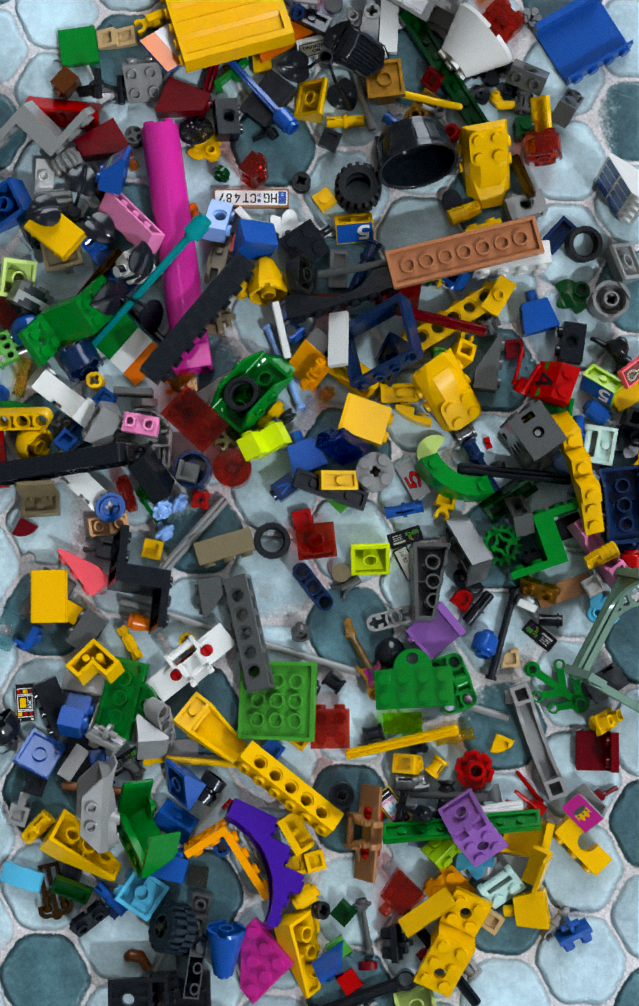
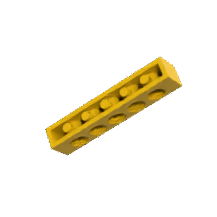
M497 279L492 282L491 280L486 281L478 291L472 290L465 295V299L460 302L455 300L449 305V309L445 311L441 309L435 314L444 316L455 315L457 319L474 323L482 315L487 314L486 311L481 309L484 302L480 300V296H488ZM464 306H472L473 312H466ZM421 321L417 324L418 334L423 335L426 339L424 342H421L423 354L459 331L440 326L442 331L437 333L431 328L434 324ZM406 332L402 333L401 338L408 341Z
M253 740L245 747L233 764L241 773L250 777L256 785L265 789L271 797L280 801L286 809L294 812L302 822L309 824L317 834L325 838L334 831L344 815L343 812L333 806V804Z

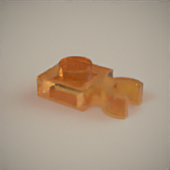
M196 373L176 375L177 381L168 379L164 383L172 384L170 390H165L166 394H173L176 390H179L180 395L199 391Z

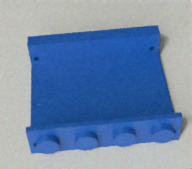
M574 0L536 22L532 30L566 86L572 83L576 85L583 80L584 76L595 74L599 67L610 65L618 56L624 57L631 51L630 48L634 43L633 40L628 43L626 42L600 0Z

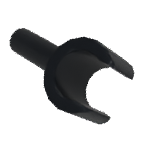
M269 127L263 134L253 137L252 140L256 142L268 136L271 140H275L279 137V133L274 127Z

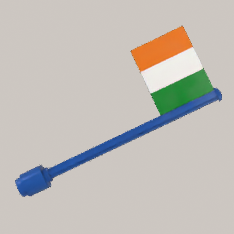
M168 24L139 41V44L167 74L180 67L178 59L180 50L176 51L173 42V39H176L175 34L171 35ZM235 60L226 62L272 112V121L281 131L288 135L295 133L299 128L298 120L286 107H278Z

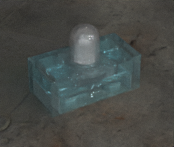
M8 608L4 609L0 618V649L10 652L14 644L13 639L17 637L26 616Z

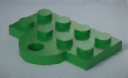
M415 648L404 650L396 657L393 669L374 670L376 710L455 706L453 666L433 667L431 659L422 650ZM411 653L418 655V661L415 664H410L407 661V657Z
M114 656L121 662L125 671L112 684L105 680L95 724L107 727L111 723L114 725V732L127 741H131L136 716L139 714L146 719L143 706L144 701L151 697L158 699V696L150 685L145 684L149 664Z

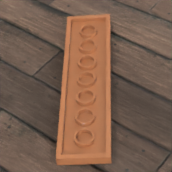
M533 215L385 251L384 255L393 289L397 290L541 255L545 251L536 218Z

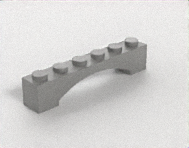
M524 681L507 687V692L546 799L553 801L569 795L545 737L528 682Z

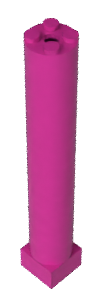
M171 118L155 123L153 121H146L141 129L154 224L165 234L158 249L159 263L185 236L183 228L192 219L179 128L176 123H173ZM195 240L190 242L161 274L169 332L202 294ZM208 331L201 340L199 338L196 339L194 342L196 346L189 354L186 352L182 356L184 360L178 368L173 367L177 377L214 372Z

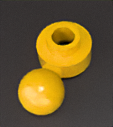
M280 400L273 405L266 415H263L257 421L256 426L258 429H264V425L270 422L274 416L278 418L284 412L282 408L284 404Z

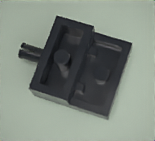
M309 219L278 239L290 259L307 255L315 262L331 251L324 237L333 232V229L331 228L326 231L331 227L328 225L319 230L315 227L312 220Z

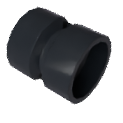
M206 770L200 778L206 786L198 800L211 807L217 799L216 794H220L227 784L216 774Z
M337 781L331 786L329 797L333 806L345 809L353 804L355 799L354 788L347 781Z

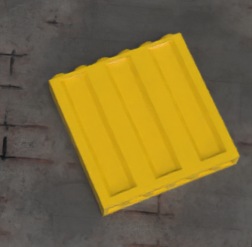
M160 0L161 4L166 5V8H163L166 20L170 19L171 21L168 24L171 35L175 34L176 39H173L176 51L180 50L178 59L180 66L185 67L186 73L295 44L294 30L283 0Z

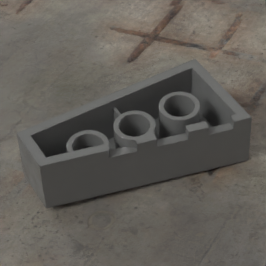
M412 543L409 546L411 623H431L435 620L451 543Z

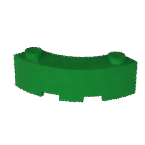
M438 452L421 458L414 465L417 473L428 486L431 485L439 492L438 494L451 500L478 502L486 500L494 493L487 475L469 477L459 474L443 462Z

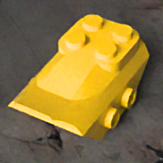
M507 119L464 126L460 130L459 144L456 145L458 155L461 158V161H458V169L460 173L462 172L466 195L478 201L482 209L501 206L507 191L511 188L509 164L512 163V156L508 150V146H511V138L507 132Z
M451 348L440 353L412 374V382L415 386L414 392L419 399L422 398V407L427 413H431L443 431H458L476 419L481 413L480 403L470 386L471 380L466 373H463L462 369H464V366L455 358Z

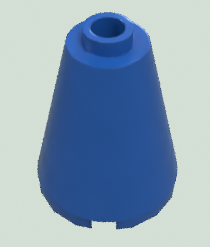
M216 920L208 924L206 934L213 974L217 978L225 980L233 975L246 934V927L237 921H233V924H227V920Z

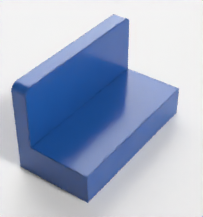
M167 798L154 817L157 827L166 834L180 832L179 843L181 844L185 843L200 821L169 798Z

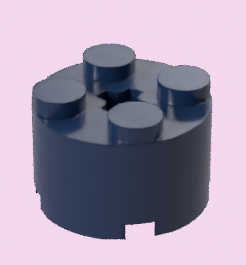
M85 338L78 340L76 345L64 348L59 352V362L71 382H75L74 379L78 378L80 381L86 380L87 374L98 372L97 367L100 364L101 366L104 365L93 343Z
M187 450L178 455L172 466L174 478L180 459L200 465L201 467L196 485L182 481L177 482L187 490L194 491L205 488L213 474L209 459L197 450Z

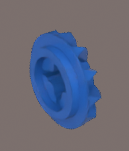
M108 491L104 495L101 494V497L96 500L94 509L102 521L114 522L124 514L125 501L118 493ZM109 500L114 505V507H111L110 512L107 508H104L108 506Z

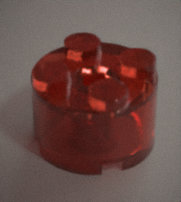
M550 127L541 132L528 131L525 133L522 142L526 165L530 166V163H535V166L538 167L556 163L557 158L560 160L563 158L561 137L558 132H555V128Z
M234 448L226 449L220 452L214 459L213 472L217 481L222 486L238 489L249 482L252 475V464L250 461H245L241 450ZM231 465H233L234 467L238 466L235 469V473H232V471L228 472Z

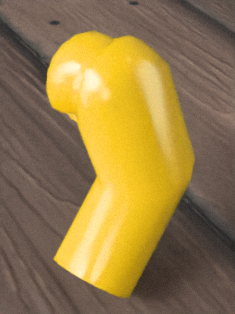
M498 90L491 92L489 99L496 109L514 110L515 100H504Z

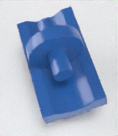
M567 916L564 918L566 924L560 926V930H557L554 935L559 945L566 952H569L575 948L573 942L580 939L585 944L592 941L591 933L593 930L585 917L580 920L577 918L570 921Z

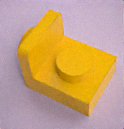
M393 753V773L421 775L424 766L422 755Z

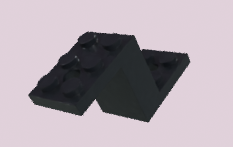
M122 524L113 534L107 590L152 597L148 634L157 635L169 624L167 609L171 605V596H169V589L173 585L171 570L126 563L130 555V551H127V546L131 542L132 532H129L130 525Z

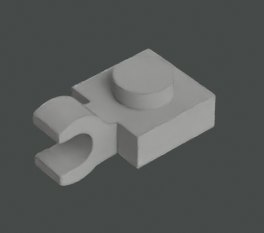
M21 791L18 803H11L6 819L7 823L26 827L32 808L26 805L31 794Z

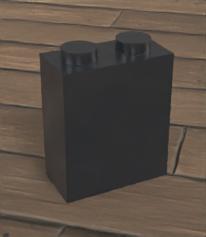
M150 444L144 447L141 445L134 449L128 468L152 503L156 504L171 495L175 480Z

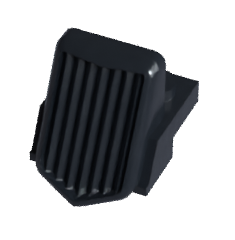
M348 25L333 54V63L366 79L367 76H373L384 67V45L374 37Z

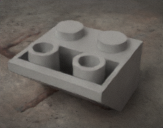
M100 401L81 432L84 441L95 446L111 444L114 432L123 423V415L118 405L107 401Z

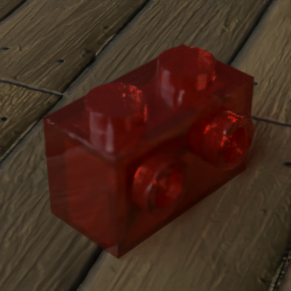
M252 150L238 167L240 180L252 189H257L260 184L263 185L269 177L266 157L260 152L255 153Z

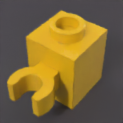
M461 332L458 335V340L450 348L455 358L465 368L473 362L477 345L472 343L474 336L471 335L466 340L464 338L465 332Z

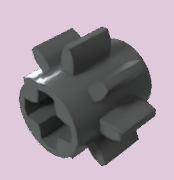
M487 313L479 318V324L487 327L485 336L493 337L499 332L498 326L501 325L498 317L496 318Z

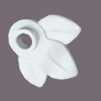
M292 209L286 210L282 217L271 215L270 223L274 224L278 239L304 223L298 222L297 214Z

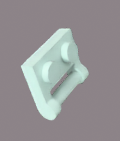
M584 424L585 438L583 439V446L588 453L592 432H598L594 457H591L592 464L612 467L619 429Z
M507 864L504 870L485 883L477 885L482 896L492 901V908L494 910L527 888L510 864Z

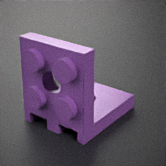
M471 788L438 809L453 841L475 868L508 847L506 840L486 816ZM466 811L463 816L459 817L462 812Z

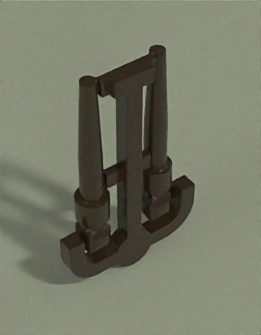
M58 861L38 866V871L43 872L42 869L46 868L49 887L53 882L50 867L55 866L56 875H61ZM43 879L41 890L43 895L42 902L45 906L38 907L39 915L44 919L54 918L58 920L73 910V900L66 901L65 897L59 896L61 908L66 909L69 906L64 911L59 909L56 894L47 890L45 879ZM48 894H51L54 911L51 914H45L52 911V906L49 904V902H51L50 896H48Z

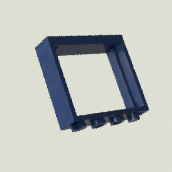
M400 292L349 321L348 366H346L350 385L359 391L367 390L370 386L385 380V378L392 374L398 373L405 367L415 364L418 360L424 358L410 299ZM401 312L410 349L362 374L354 338Z

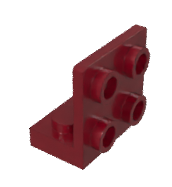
M576 731V770L619 773V733L607 731L603 735L597 736L595 731Z

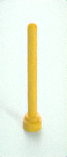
M405 91V97H400L457 111L463 109L461 103Z
M166 756L165 758L143 759V766L165 763L164 759L169 758L185 765L236 767L225 759Z

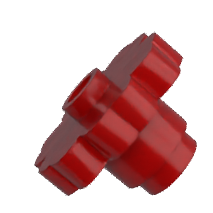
M475 749L465 751L463 757L457 758L454 769L458 772L456 779L464 787L470 785L473 790L483 789L485 782H491L495 771L490 767L493 761L484 752L479 754ZM473 766L477 767V771L475 773L471 772V768Z

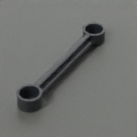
M402 968L394 978L322 1006H356L397 989L409 991L414 988L416 983L412 980L410 985L402 986L399 984L398 978L403 973H408L413 978L414 973L408 968ZM310 1004V1005H308V1006H319V1005H317V1004Z

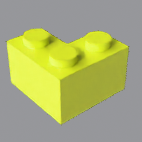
M273 420L264 425L265 428L261 431L259 429L254 431L248 430L241 434L242 438L236 442L246 462L261 460L292 443L283 422H275Z

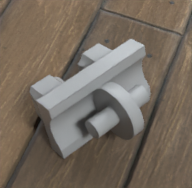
M96 723L85 736L89 739L88 745L94 749H98L99 746L104 747L105 755L110 758L123 747L126 739L113 731L114 725L111 723L107 727Z

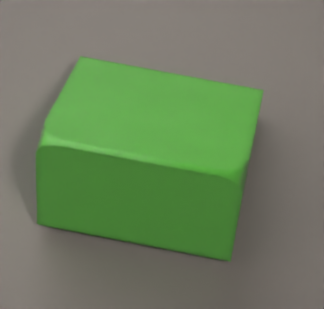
M342 934L325 945L326 950L329 951L344 940L342 958L352 952Z

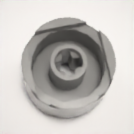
M603 281L589 297V310L602 323L616 321L629 307L630 292L619 281Z
M371 452L364 455L356 467L358 484L364 490L371 493L384 491L391 484L395 472L390 458L379 452ZM373 468H376V471H380L377 477L370 474Z

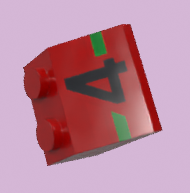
M540 361L541 367L535 375L528 396L565 409L569 404L580 368L564 362Z

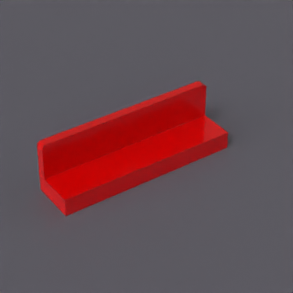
M29 96L26 102L32 100L59 127H67L83 109L91 106L96 111L92 115L94 119L89 125L80 129L92 130L100 125V111L102 109V104L32 96Z

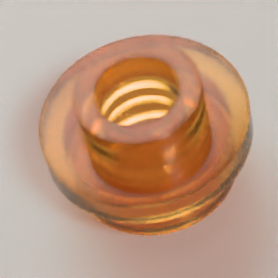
M324 387L319 391L320 396L318 399L324 403L329 401L336 394L333 391L334 387Z

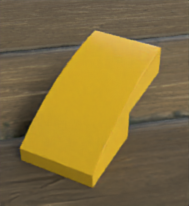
M322 848L304 852L297 857L292 855L288 863L284 864V866L300 874H309L327 868Z

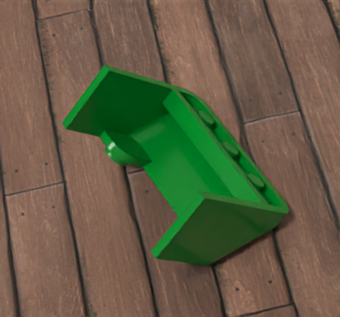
M153 778L123 783L118 803L120 825H117V832H119V839L139 879L149 877L175 858L178 853V844L181 836L180 832L161 835L153 818L157 806L155 800H152L151 797Z

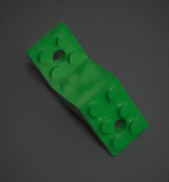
M104 275L96 277L78 295L46 307L17 334L37 367L44 365L62 346L96 334L115 315H104L89 305L95 294L107 282Z
M576 497L567 500L565 505L562 501L549 506L547 511L541 508L532 512L535 533H532L537 550H541L543 558L528 562V567L525 568L522 564L509 569L510 573L506 574L508 581L569 561L554 517L578 510L579 506Z

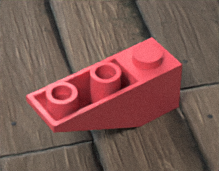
M57 549L60 553L58 555L59 559L64 565H69L71 568L70 574L75 580L79 579L83 584L81 588L87 596L90 594L95 597L107 588L108 575L102 567L66 550Z

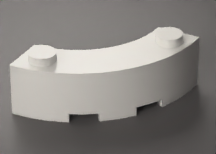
M42 366L38 367L26 384L49 402L55 401V407L79 425L85 427L97 403L89 397L84 399L55 377L57 373L48 366L46 369Z
M88 472L59 477L77 496L82 494L80 498L94 511L96 500L101 497V494L104 495L108 491L115 493L110 488L106 490ZM109 500L108 506L104 508H107L110 512L111 507H114V505Z

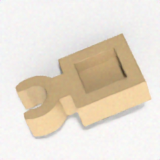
M491 908L481 927L495 936L506 917Z

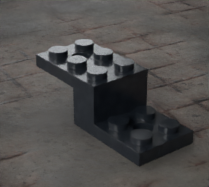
M211 969L203 970L199 1000L181 998L177 970L151 971L149 977L108 978V1006H211ZM125 994H131L134 997L132 1004L124 1002L123 996Z

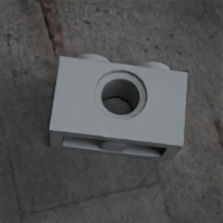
M536 190V196L531 199H527L525 194L507 196L503 207L508 221L535 215V218L546 215L548 208L542 190ZM520 203H527L529 205V208H522Z

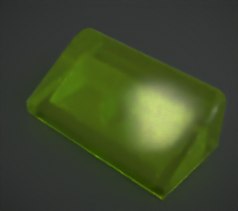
M421 712L383 713V733L423 732Z

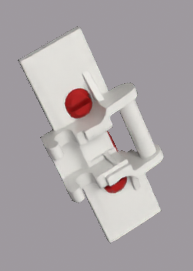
M221 623L217 624L199 640H196L190 634L185 642L170 654L163 656L168 664L151 677L147 683L155 690L162 702H165L189 682L194 688L204 677L213 673L215 669L211 664L234 647L235 641ZM194 644L196 649L177 664L173 661Z

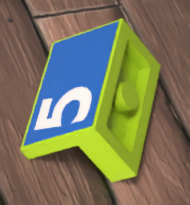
M594 363L582 374L579 386L580 390L610 408L613 406L615 396L623 388L618 377Z

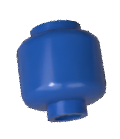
M483 629V631L475 633L471 650L476 657L489 659V657L495 655L499 639L494 635L493 631Z

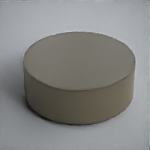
M338 563L333 567L332 577L335 581L342 583L350 578L351 570L348 565Z

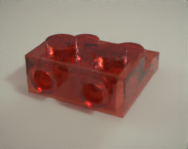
M494 0L482 14L491 24L489 29L495 36L499 34L506 44L523 29L525 24L524 15L518 10L515 12L511 8L509 0Z
M316 704L315 742H311V749L350 748L349 708H345V704H334V708H326V704Z

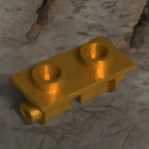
M530 575L528 577L524 576V578L521 577L520 593L554 605L556 604L557 595L559 596L561 588H558V585L548 582L542 585V580L533 578Z

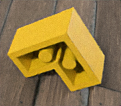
M94 638L65 665L69 673L83 686L97 673L112 684L125 671L121 662Z

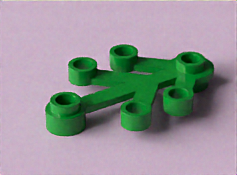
M556 659L553 662L558 683L540 671V667L536 662L530 661L524 665L523 671L527 676L537 677L554 689L543 692L533 691V698L535 693H539L541 696L539 700L534 699V702L539 703L543 699L561 696L569 700L558 704L550 702L547 705L549 713L556 714L558 711L572 709L577 713H584L588 710L590 701L586 695L582 694L580 680H574L570 674L569 679L573 683L574 694L567 690L565 673L563 671L566 666L564 660ZM558 661L562 662V667L560 669L556 667V663ZM532 665L536 668L534 673L529 672V667ZM578 700L583 701L582 707L577 706ZM552 704L556 705V710L554 712L550 710V706Z

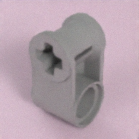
M374 2L366 4L360 26L361 32L372 35L376 40H378L380 26V7Z

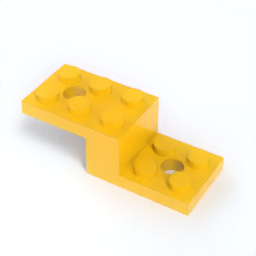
M459 886L455 887L451 895L457 905L437 920L431 931V945L413 977V982L448 998L475 952V937L493 906L492 901ZM468 908L471 910V913L464 915L460 911ZM436 969H443L445 973L438 975L434 971Z

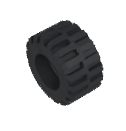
M355 162V165L349 163L347 168L343 167L341 173L338 172L335 180L336 200L339 202V206L341 208L345 207V211L348 213L350 210L353 211V214L357 213V211L365 213V210H368L369 212L373 206L376 207L378 200H380L382 183L379 181L378 171L374 172L373 166L367 167L368 163L364 162L363 165H359V162ZM353 181H363L368 185L369 191L365 195L355 196L347 190V186Z

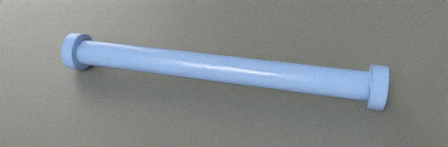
M273 324L263 326V332H266L275 356L281 355L283 357L273 331ZM292 380L288 384V388L296 405L295 410L300 411L306 408V404L302 402L294 380Z

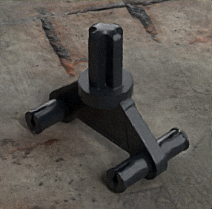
M94 68V80L89 85L78 87L76 91L80 98L92 96L96 99H102V93H115L118 96V105H126L124 76H116L117 87L106 84L102 80L101 68Z
M400 791L399 801L395 805L397 811L394 821L398 822L399 819V822H403L404 811L414 814V818L420 823H426L431 818H441L438 809L446 804V800L438 799L437 811H432L426 805H418L417 807L406 805L408 792Z

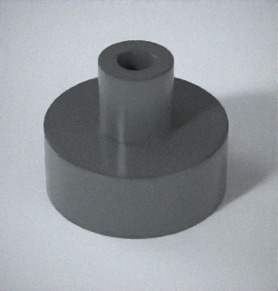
M297 622L291 629L292 640L295 642L307 641L311 637L309 626L302 622Z

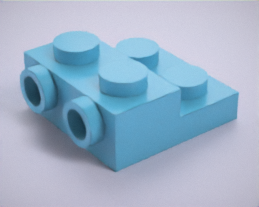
M130 867L124 876L127 878L124 884H119L114 890L113 894L115 897L113 900L148 922L170 887L155 877L149 876L139 879L134 869Z

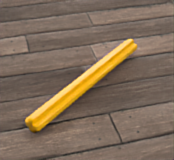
M454 724L345 750V755L350 760L456 736L459 734V728Z

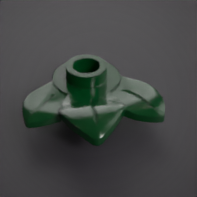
M564 279L556 283L555 287L561 293L557 299L556 307L560 309L572 307L575 314L582 312L586 307V298L590 294L589 285L582 281L575 283L571 279ZM577 289H582L583 294H578Z

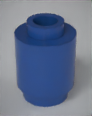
M595 398L592 401L588 400L582 407L584 410L583 414L602 426L612 414L607 407Z

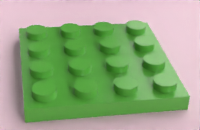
M270 661L275 688L255 694L248 693L243 686L244 673L240 669L237 739L315 742L317 662ZM258 667L253 669L254 677L259 673Z

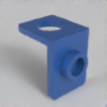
M290 319L284 323L285 328L289 325H293L296 328V332L293 335H287L290 345L297 344L304 339L306 334L304 327L301 328L298 324L292 323Z

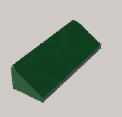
M513 479L489 498L479 503V506L493 523L506 514L505 498L522 494L526 499L535 493L538 488L534 481Z

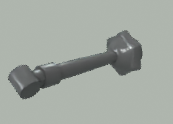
M366 897L357 898L352 906L361 911L366 956L374 955L372 939L370 938L366 910L372 902L368 901Z

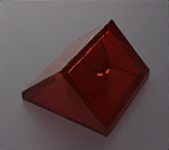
M333 522L295 526L299 560L337 556Z

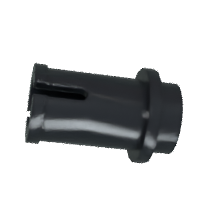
M559 613L556 615L539 614V626L562 627L563 615H559Z

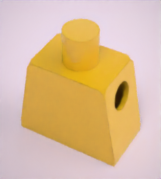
M546 887L539 888L535 895L531 894L532 890L518 893L513 897V904L503 905L504 917L515 916L516 926L546 930L551 926Z

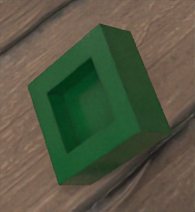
M343 898L331 911L330 915L345 927L358 911Z

